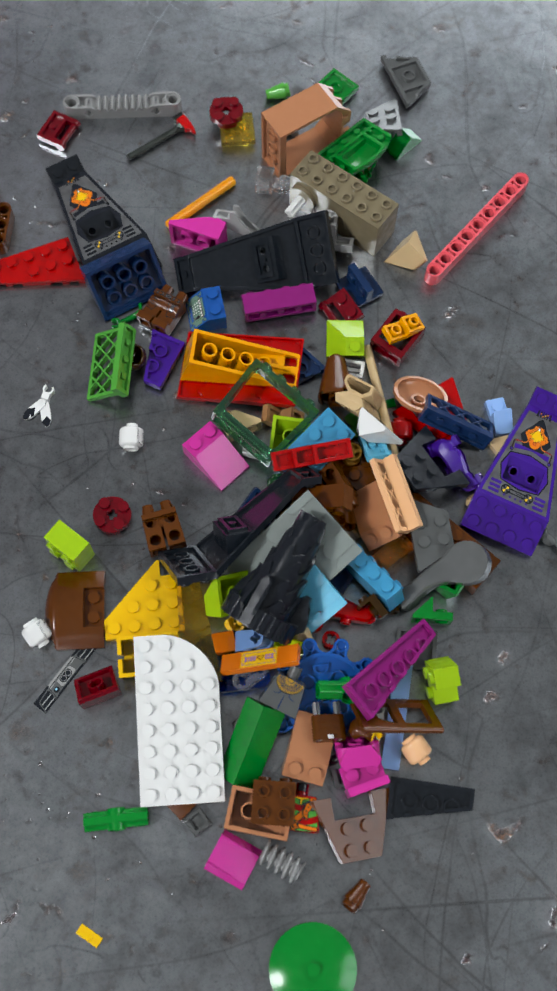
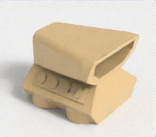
M351 374L346 375L344 383L348 391L335 392V402L359 417L360 409L363 407L380 421L378 409L383 403L384 397L372 385Z

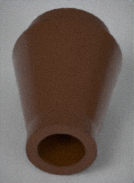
M360 879L343 896L342 905L350 912L356 914L362 908L367 893L371 888L370 884Z

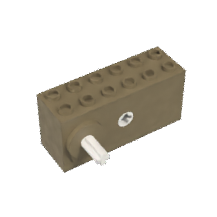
M311 150L290 173V205L285 210L289 218H293L299 210L307 215L328 210L329 220L333 216H338L337 234L342 237L354 238V244L372 256L377 254L394 233L399 204Z

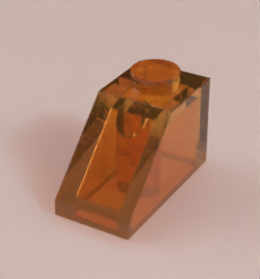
M403 534L388 542L372 557L380 568L384 567L387 571H390L414 550L413 544Z

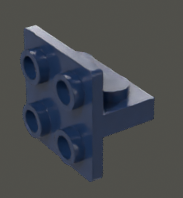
M355 263L348 265L347 275L340 279V283L336 284L339 290L343 287L346 289L358 307L383 295V290L367 267L364 266L359 269Z

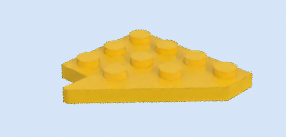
M156 560L104 620L106 642L116 641L118 636L169 631L186 633L182 587L178 586L170 575L161 576L159 560Z

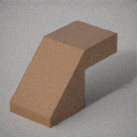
M267 403L263 405L261 421L272 427L273 415L304 419L305 413L294 407L280 410Z

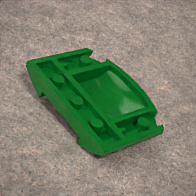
M363 118L317 154L349 174L356 175L372 166L383 155L392 139V135Z

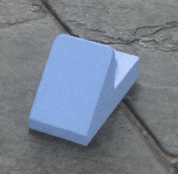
M504 398L485 401L484 405L489 421L493 423L494 436L510 434L513 429L512 409L506 407Z

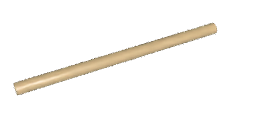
M365 345L364 356L371 384L384 397L371 345ZM384 398L383 403L378 409L381 423L393 432ZM387 444L388 450H391L392 454H399L396 444Z

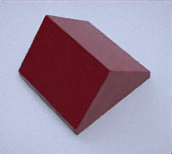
M112 665L74 680L77 700L83 709L122 695Z

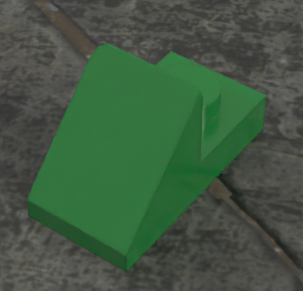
M432 596L413 613L410 623H418L424 618L428 624L450 625L453 621V613L448 612L446 609L433 611Z

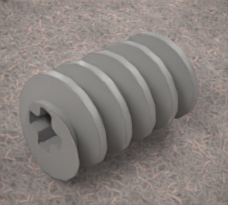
M269 839L260 855L259 864L263 865L267 861L268 870L275 866L274 874L282 871L281 878L285 879L289 875V883L292 884L299 877L307 861L300 865V856L293 860V852L286 856V848L283 847L279 851V843L277 842L271 846L272 839Z

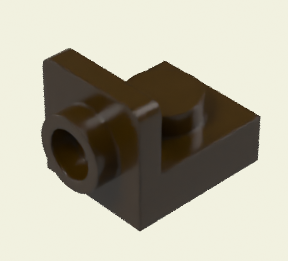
M374 593L371 596L366 594L358 600L359 604L356 607L358 611L369 605L368 610L374 618L378 617L381 621L388 615V611Z

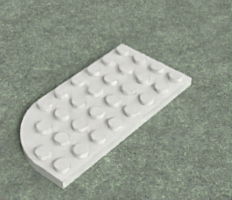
M171 635L133 637L140 807L225 802L220 689L218 676L213 665L200 649L179 637Z

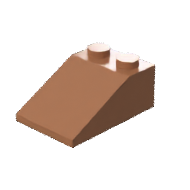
M377 481L356 491L358 496L355 498L359 506L353 511L359 534L369 551L404 534L395 532Z
M298 709L281 767V774L323 786L333 742L314 743L311 723L313 713Z
M232 785L224 829L287 842L290 827L253 824L251 822L253 789Z

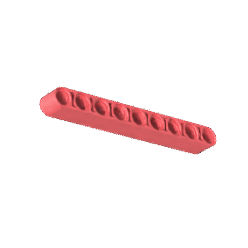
M525 173L515 174L428 264L424 277L428 285H437L524 194L529 182V178Z

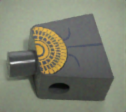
M290 666L287 674L278 670L260 694L259 701L295 719L305 689V684L298 680L303 669L298 666Z

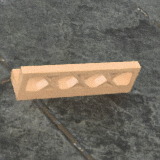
M391 454L383 459L373 458L369 460L395 532L408 534L424 526L397 454Z

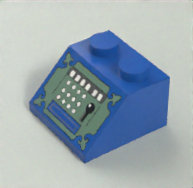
M220 286L201 289L188 299L186 308L192 332L194 329L212 331L227 328Z

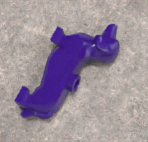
M457 434L452 435L451 440L439 439L423 447L431 458L439 456L447 465L445 471L448 475L458 470L462 471L470 482L466 488H462L464 491L470 492L478 487L483 475L480 472L474 476L470 472L465 454L458 448V445L462 442Z

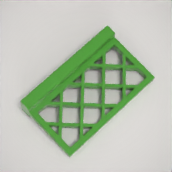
M126 322L119 323L118 328L95 334L87 400L90 402L116 395L121 397L129 396L136 329ZM107 338L105 342L101 345V339ZM110 343H112L113 345H112L111 348L106 352L105 349L108 347V345H109ZM115 352V357L112 359L111 355ZM104 353V357L98 362L99 357ZM109 359L111 362H110V363L107 365V367L104 369L103 366H104V364L107 362V360ZM100 369H101L103 372H102V373L99 375V377L96 379L97 373H98V372L100 371ZM107 376V381L102 385L101 382ZM111 385V391H107V388ZM99 386V391L94 394L95 389Z

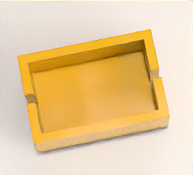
M169 631L116 637L117 655L124 656V660L118 659L119 678H135L133 637L154 635L179 637V632Z

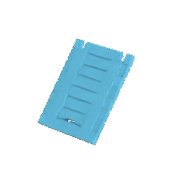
M315 564L306 578L308 583L299 597L307 595L312 598L307 627L311 634L348 603Z

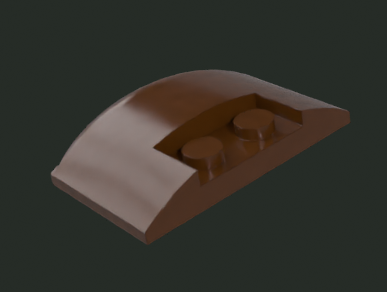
M105 571L57 573L48 591L45 607V620L52 632L50 639L54 643L55 649L57 651L104 649Z

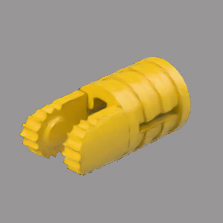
M231 616L225 620L224 625L229 631H240L248 628Z

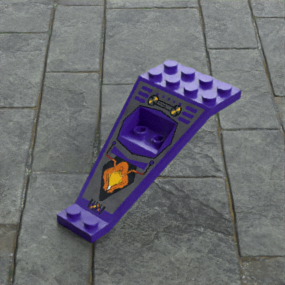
M536 386L527 406L476 488L460 521V525L529 556H532L549 522L557 466V395ZM511 468H516L515 474H510ZM529 476L534 477V480L532 482L527 481V478Z

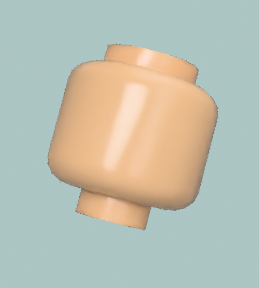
M413 733L401 742L403 745L401 752L411 765L419 763L422 766L430 760L428 755L431 753L432 748L422 735H415Z

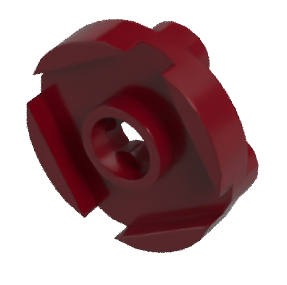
M237 97L213 99L209 109L210 119L213 124H218V127L222 129H230L237 126L240 120L242 121L243 107Z
M115 496L103 497L93 510V520L102 533L117 535L124 529L126 530L131 524L132 512L129 504L122 498ZM111 512H115L118 515L113 520H110L108 516Z

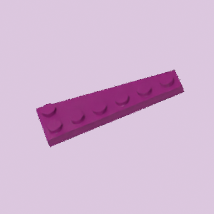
M424 618L342 686L367 721L376 715L390 693L395 690L397 684L404 678L409 668L417 661L419 655L423 653L436 636V633Z

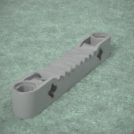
M174 91L152 92L149 95L144 94V97L140 94L137 97L133 94L130 97L127 94L121 97L119 94L117 97L111 95L108 98L107 95H104V98H101L100 95L96 97L92 94L68 95L63 99L66 115L76 120L175 116L182 112L181 96Z

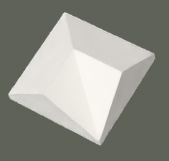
M363 407L360 409L356 430L360 437L371 443L398 445L403 443L398 436Z

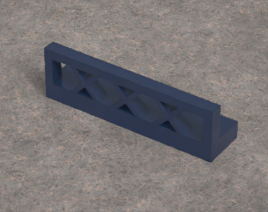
M428 393L425 398V407L418 415V421L451 436L457 434L460 440L481 450H484L493 440V423Z

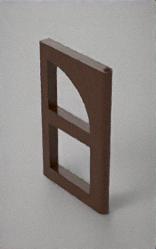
M386 699L381 708L388 710L393 722L382 720L376 716L367 721L354 703L350 704L363 733H444V728L428 700ZM398 708H421L428 723H406Z

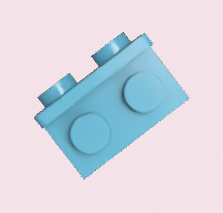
M358 434V441L367 462L373 458L383 459L392 454L391 450H388L387 444L367 442Z

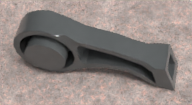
M464 540L454 544L440 560L425 569L410 584L403 587L404 601L401 602V608L409 612L430 591L443 585L473 586L481 583L488 577L491 571L492 560L489 552L483 546L473 541Z

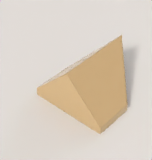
M413 231L402 240L384 262L411 270H417L428 260L417 231Z

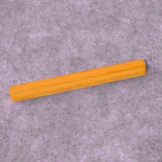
M229 176L166 220V227L169 229V220L188 219L235 186V179Z

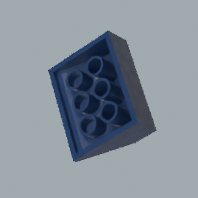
M145 237L79 267L105 321L137 307L139 303L143 304L149 301L156 288L161 290L167 284L153 247Z

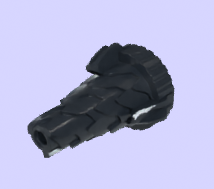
M300 510L293 525L285 531L277 546H272L263 564L260 562L256 569L243 577L233 589H230L221 605V609L248 628L282 645H288V643L292 642L295 635L304 633L312 598L307 595L299 597L308 583L306 578L316 562L317 556L315 555L324 536L326 523Z

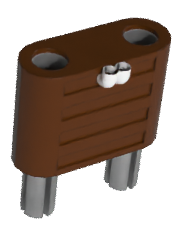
M313 702V716H311L313 742L346 741L344 715L341 714L340 702H333L334 714H320L319 702Z

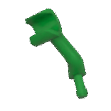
M139 303V310H142L143 304ZM139 310L122 320L113 318L111 322L118 325L121 322L128 323L137 318L136 314ZM112 325L111 328H118V325Z

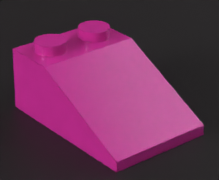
M200 217L169 220L168 222L171 243L194 251H200L227 241L226 222L219 218Z
M211 421L182 444L184 454L221 491L249 468L247 462L227 437Z

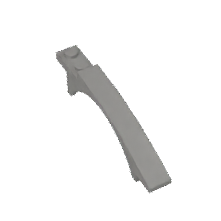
M233 205V211L216 209L212 217L226 222L228 229L241 235L261 230L260 227L247 218L239 205ZM333 216L330 219V226L335 251L352 253L354 238L337 236L338 216Z

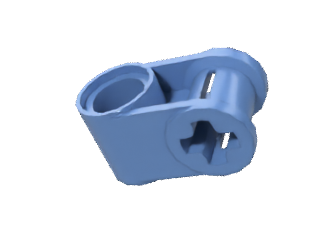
M254 630L235 632V653L272 648L274 645L273 640Z

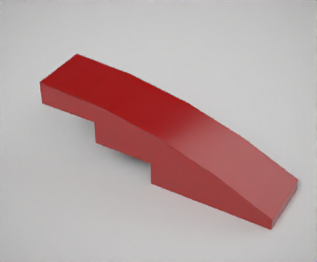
M350 438L270 452L273 471L276 472L353 457Z

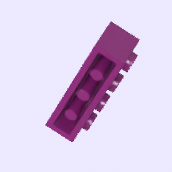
M302 283L298 286H284L280 289H266L261 292H248L241 295L245 322L316 311L317 307L313 283Z

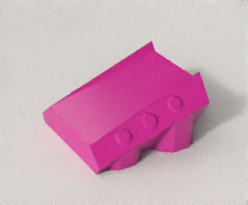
M348 736L346 741L333 742L339 764L346 772L349 769L369 766L377 768L382 760L379 741L375 738L370 742L364 737L353 739L351 736Z
M225 829L204 869L243 890L262 850Z

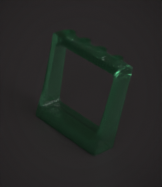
M256 358L213 410L211 420L268 468L272 464L270 452L285 450L318 416L320 411L315 408L316 405L311 399H305L301 396V391L297 387H290L283 375H276L272 371L270 364L267 362L262 363ZM254 373L261 375L307 414V417L274 449L267 446L225 410Z

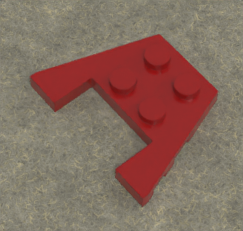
M453 377L439 384L448 396V403L463 409ZM403 406L392 412L395 418H407L412 423L413 430L416 432L427 426L436 437L435 441L439 439L451 440V435L418 421L415 414Z

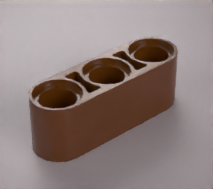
M0 202V255L6 254L9 250L15 221L13 210L8 202Z

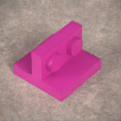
M381 762L377 768L369 766L349 769L348 772L343 768L338 769L347 799L391 783L388 774L385 775Z

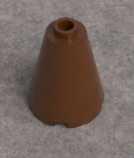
M333 354L327 358L318 392V402L323 406L324 403H327L331 408L342 407L335 402V392L348 391L344 380L349 372L345 358L339 354Z

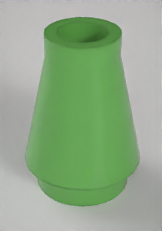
M282 82L265 90L267 100L287 99V97L291 96L288 82Z

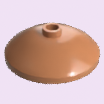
M405 376L399 378L393 387V394L397 401L406 409L418 414L425 407V398L428 393L448 402L445 390L437 383L424 377Z

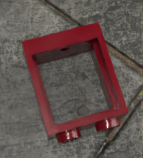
M395 308L371 338L370 345L372 350L400 367L424 336L426 327L416 333L402 351L393 345H389L387 341L381 338L384 335L381 329L383 326L394 321L398 322L401 317L408 315L406 312Z

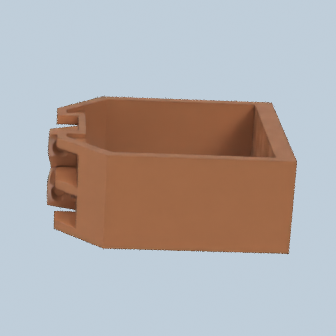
M316 83L261 112L262 158L279 181L289 177L290 173L311 150L319 153L350 129L348 126L344 128V125L350 122L351 110L342 106V99L333 95L334 89L332 87ZM320 119L314 128L287 142V136Z

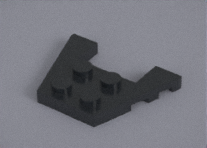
M424 426L397 455L409 488L413 493L436 491L441 488L446 490L453 489L454 487L466 488L470 482L461 470L444 476L423 448L434 443L436 437L427 426Z

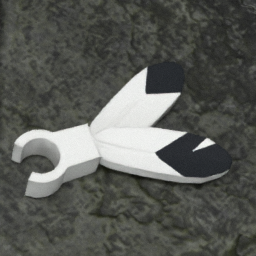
M46 384L43 386L41 399L25 411L23 415L24 420L32 419L41 412L42 423L45 427L50 426L52 417L49 402L55 394L54 387H52L50 392H46L48 387Z

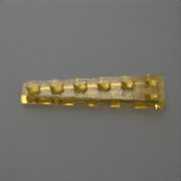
M200 582L192 583L187 587L177 585L179 638L188 641L200 649L213 665L219 683L223 682L211 636L208 616H206Z

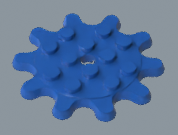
M307 638L302 643L303 657L300 659V665H297L303 669L298 680L305 684L299 710L313 713L312 703L319 702L320 714H334L333 702L339 701L341 714L344 715L345 732L347 734L351 722L356 718L350 704H345L339 699H317L316 681H338L346 676L353 678L373 660L365 657L358 662L350 661L347 656L349 643L345 639H337L330 651L323 652L319 650L314 639ZM283 667L277 669L287 674L290 667ZM285 714L279 733H286L293 729L295 719Z

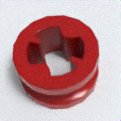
M327 631L322 636V645L327 650L333 648V645L326 643L328 636L335 638L334 643L337 639H340L335 631Z

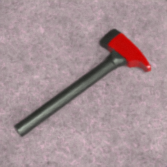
M180 112L172 118L177 123L175 127L128 153L126 157L130 161L179 132H191L193 135H196V131L185 114Z

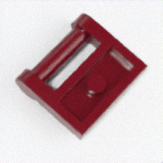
M53 110L38 132L37 138L55 146L60 151H64L67 147V142L75 130L80 128L81 123L72 117ZM66 125H70L62 139H57Z
M344 287L318 305L320 311H323L329 320H338L329 308L333 304L345 320H361L365 317Z

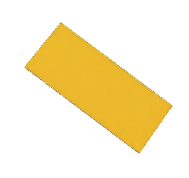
M83 923L76 932V934L95 948L103 940L102 937Z

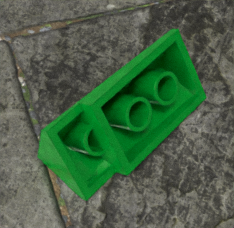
M247 696L223 757L225 780L232 785L253 789L254 779L258 780L262 775L284 719V713Z

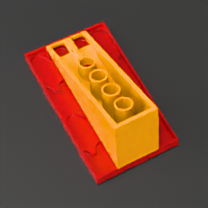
M194 329L193 332L189 331L176 399L263 406L269 403L274 407H294L296 404L304 339L211 333L199 329Z

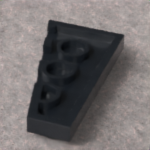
M395 776L390 778L386 819L473 811L474 788Z

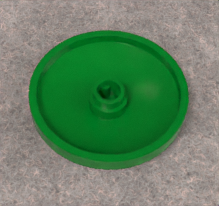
M306 922L290 928L276 942L269 961V978L273 991H353L357 977L356 958L351 945L338 930L323 923Z

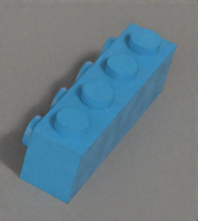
M364 550L345 567L371 595L373 593L376 595L388 612H391L404 601L401 583L398 580H393L384 567L380 568L376 560L371 555L367 556Z

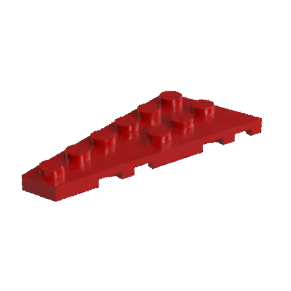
M68 237L0 259V285H6L7 287H13L16 284L36 286L61 282L63 284H70V282H79L81 284L85 283Z

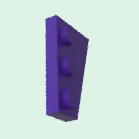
M152 329L144 384L161 390L185 348V342Z

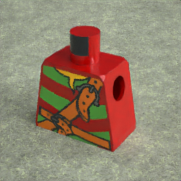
M297 782L294 824L290 827L289 831L318 834V816L310 804V801L317 800V797L308 796V783Z

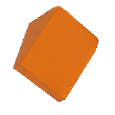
M234 631L211 634L215 653L218 656L235 651Z

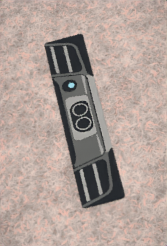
M96 649L75 650L34 702V705L46 713Z

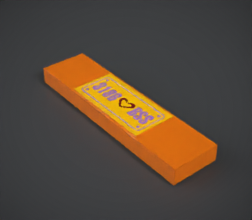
M299 644L225 654L222 655L220 673L222 676L297 666L300 665L301 647Z

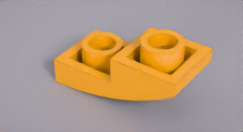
M413 313L401 317L398 322L383 326L381 331L389 345L415 335L422 331L425 326L418 314Z

